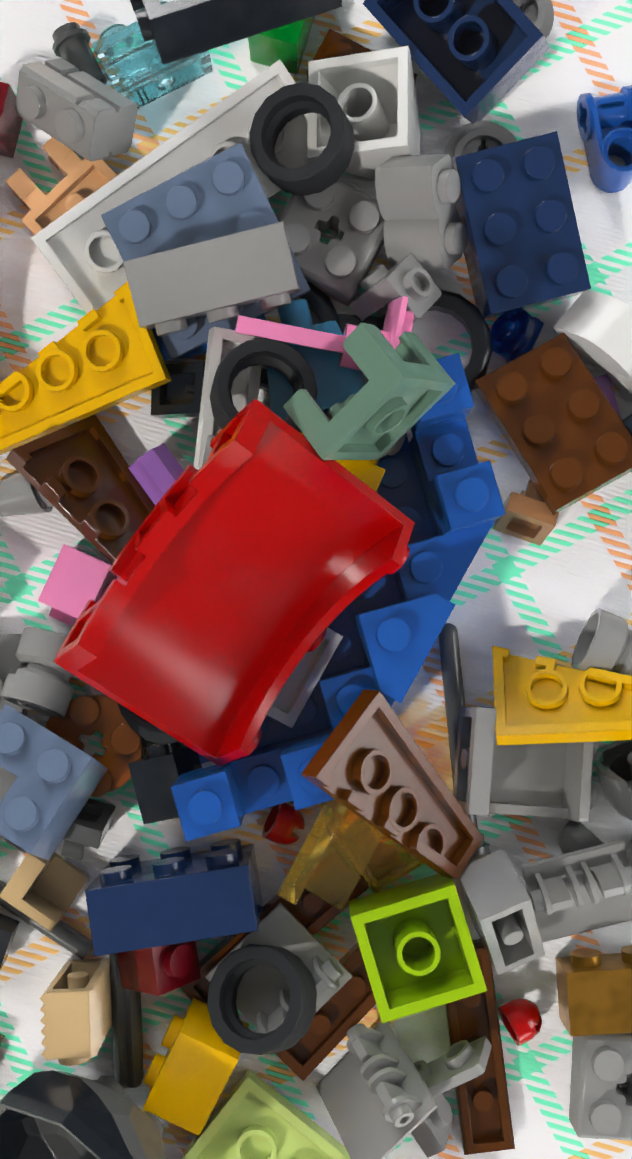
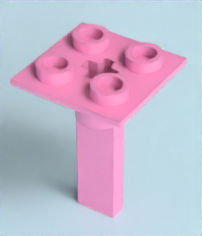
M405 296L388 303L383 330H380L394 349L401 343L399 337L405 331L412 332L414 312L406 311L409 297ZM238 315L235 333L339 353V367L361 371L343 347L344 340L355 330L357 325L346 324L342 336Z

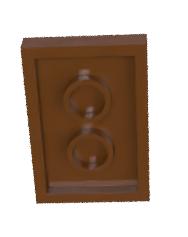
M564 333L475 381V392L553 515L632 472V436Z

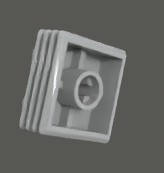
M338 180L320 193L305 196L292 194L278 222L283 221L289 245L306 281L312 283L328 297L349 306L355 300L361 288L359 282L369 273L384 244V219L376 199ZM329 229L337 231L339 240L331 239L328 245L321 243V231L327 232Z
M632 1033L573 1036L569 1121L579 1138L632 1141V1083L626 1088H619L617 1085L625 1083L627 1075L632 1074Z

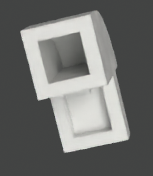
M587 290L578 297L553 328L558 335L565 334L584 363L604 369L623 399L632 403V307L613 296Z

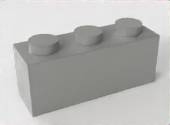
M283 221L123 261L139 326L145 329L155 328L157 336L188 330L186 320L207 315L209 324L237 318L239 315L238 307L253 303H259L260 311L292 304L290 294L300 292Z

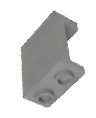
M469 706L459 707L453 795L467 814L489 816V813L560 818L585 823L589 821V812L593 808L596 798L595 785L591 780L592 762L597 754L599 741L497 746L495 732L496 709Z

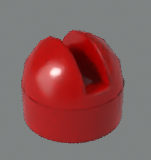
M288 803L273 806L265 821L262 837L281 845L297 842L300 837L293 832L294 827L301 830L305 828V820L301 811L295 810V807Z
M524 998L513 999L498 1007L499 1015L506 1030L518 1046L532 1040L540 1032L542 1018L538 1006L531 1000Z

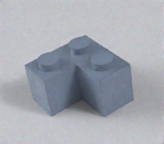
M7 704L0 711V766L17 776V778L0 802V835L29 854L49 860L108 770L107 767L92 756Z

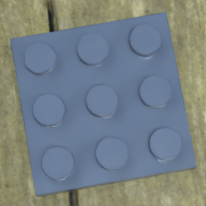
M241 142L101 215L123 261L278 223L276 215ZM291 249L300 292L290 294L292 301L311 290ZM259 303L238 307L239 315L251 318H258L274 310L260 311ZM207 315L186 320L188 330L164 335L161 338L171 358L177 359L207 344L209 329L212 327L235 330L238 317L212 324L208 323Z

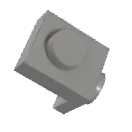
M410 253L388 270L381 263L359 282L364 291L349 306L363 321L390 301L405 296L409 297L406 311L414 312L413 322H415L441 296V290L432 280L430 274L421 266L414 255Z

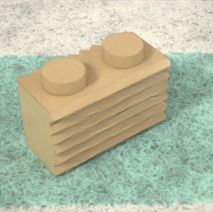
M110 958L68 960L39 998L44 1003L40 1008V1011L44 1014L40 1022L45 1026L40 1033L45 1036L41 1042L45 1047L41 1055L46 1060L58 1059L61 1065L75 1066L84 1064L91 1060L92 1057L97 1056V1052H99V1048L104 1043L103 1040H105V1036H107V1032H109V1028L112 1025Z

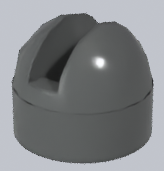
M569 820L564 825L558 839V845L563 854L604 844L581 822Z

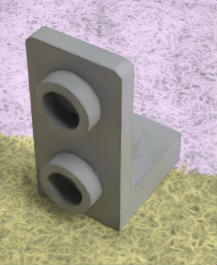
M486 1036L470 1043L467 1040H461L449 1047L443 1056L429 1063H426L424 1060L414 1063L438 1105L411 1132L427 1158L445 1151L454 1121L450 1104L442 1093L470 1081L485 1072L492 1047Z

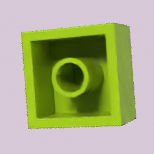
M435 874L348 901L350 918L382 1023L487 991L458 892L452 878Z

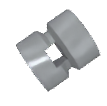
M601 608L596 609L590 615L579 635L572 656V668L586 671L593 667L632 676V630L628 628L627 620Z
M36 627L24 628L15 652L20 665L18 668L9 669L0 692V698L37 713L64 718L74 689L68 682L70 678L76 676L54 663L53 660L67 636Z

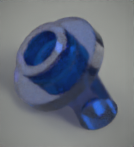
M522 308L500 315L491 328L492 351L504 358L506 364L531 351L543 329L544 322L533 317Z

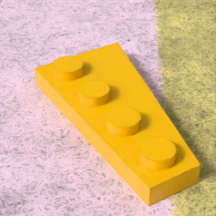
M128 281L113 292L115 296L98 310L92 309L78 320V326L58 342L52 341L37 353L39 355L38 358L20 372L14 371L0 383V455L172 381L152 329H145L139 326Z

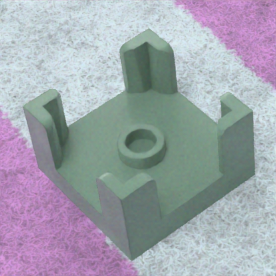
M361 322L344 340L343 347L369 381L356 394H351L343 403H335L329 409L330 414L333 416L331 420L328 419L306 389H299L283 405V408L322 460H378L455 385V382L415 333L405 331L399 337L401 343L394 349L376 326Z

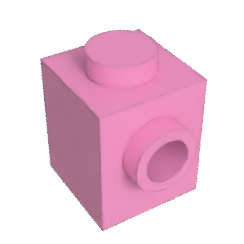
M63 544L38 601L52 607L49 616L73 626L89 600H93L96 603L99 602L113 579H115L116 575L109 571L112 564L80 549Z

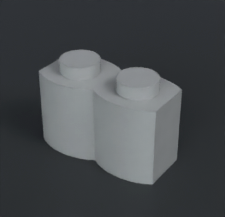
M450 155L394 156L378 166L375 171V189L379 210L384 219V245L390 267H393L412 253L425 270H447L462 257L467 244L466 227L460 222L459 214L455 207L461 190L460 176L457 170L453 168Z

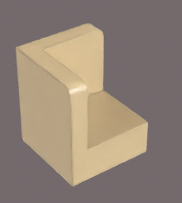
M56 852L53 853L49 860L28 853L1 892L0 898L47 930L52 931L87 882L88 875Z

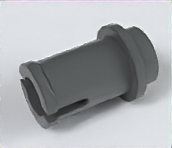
M76 22L66 23L58 27L52 35L54 40L52 49L56 56L62 57L78 67L79 71L86 72L106 85L107 78L102 73L89 46L91 37L88 31L80 28V25Z

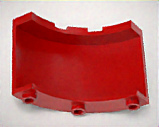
M256 398L242 409L211 440L210 447L213 449L206 463L199 470L189 464L149 513L109 569L110 572L117 576L116 580L113 579L99 602L96 603L93 600L87 602L53 660L60 667L218 766L241 757H246L253 752L261 739L262 729L260 727L267 713L298 663L307 652H312L320 645L326 635L327 627L354 599L386 574L395 573L403 566L410 553V548L407 545L415 524L414 521L337 461L322 460L305 436Z

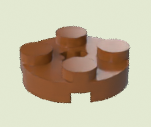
M85 694L72 699L64 718L50 716L45 725L46 729L82 751L85 747L83 742H81L83 734L92 736L98 731L104 736L101 741V745L106 748L104 755L101 756L98 753H94L91 756L107 767L108 770L93 791L91 797L103 796L123 786L132 778L128 764L144 757L145 742L143 743V737L131 729L121 715L118 703L105 694Z

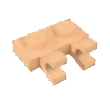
M51 137L42 148L48 154V160L65 177L47 195L20 168L5 182L13 190L12 193L30 210L21 221L35 235L115 178L117 174L102 159L92 162L86 158L81 160L72 149Z

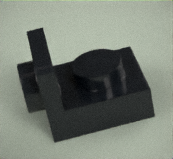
M205 362L165 364L172 381L151 390V416L162 419L199 417Z

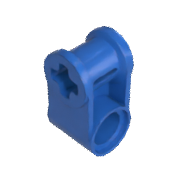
M632 85L623 86L619 93L593 97L591 93L580 94L577 101V124L580 136L584 142L590 178L599 190L606 193L622 191L632 181ZM609 156L620 157L626 163V166L614 164Z

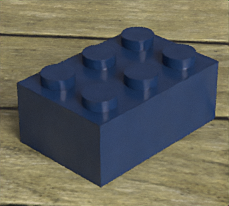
M365 0L362 3L401 47H409L412 60L463 117L472 124L476 121H481L551 48L540 30L512 0Z
M557 131L458 156L453 159V168L457 170L461 182L460 195L455 207L458 211L460 222L465 225L467 231V244L464 256L475 304L484 319L569 298L591 289Z
M225 839L210 844L211 850L191 853L190 847L182 846L161 851L160 858L140 861V855L132 854L109 860V866L100 871L99 875L85 890L94 956L258 931L263 901L254 843L241 845V839Z

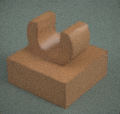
M529 479L525 491L522 490L520 494L511 491L503 504L506 515L496 519L493 530L540 546L556 526L559 512L555 515L552 514L537 488Z

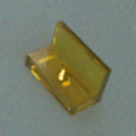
M335 799L327 801L277 895L296 905L306 889L342 911L384 834Z

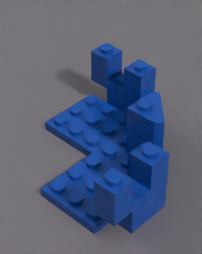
M459 353L436 359L455 382V385L410 428L412 432L410 442L406 433L400 450L395 455H386L379 458L377 466L386 470L376 493L415 522L407 545L410 548L407 560L398 571L393 574H386L368 587L327 627L343 636L292 728L266 715L260 727L262 729L261 739L251 754L222 766L215 764L183 773L171 785L186 842L239 827L245 814L293 801L295 810L334 800L301 776V773L364 689L380 691L391 707L395 701L402 703L456 605L450 602L494 521L506 515L491 462L489 460L478 463L466 417L474 408V403ZM179 742L180 748L186 746L183 743ZM198 753L201 764L211 762Z

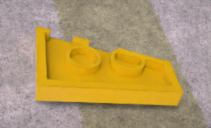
M492 645L497 746L632 740V676L593 667L582 671L556 665V659L537 655L536 659L533 660L510 655V649Z

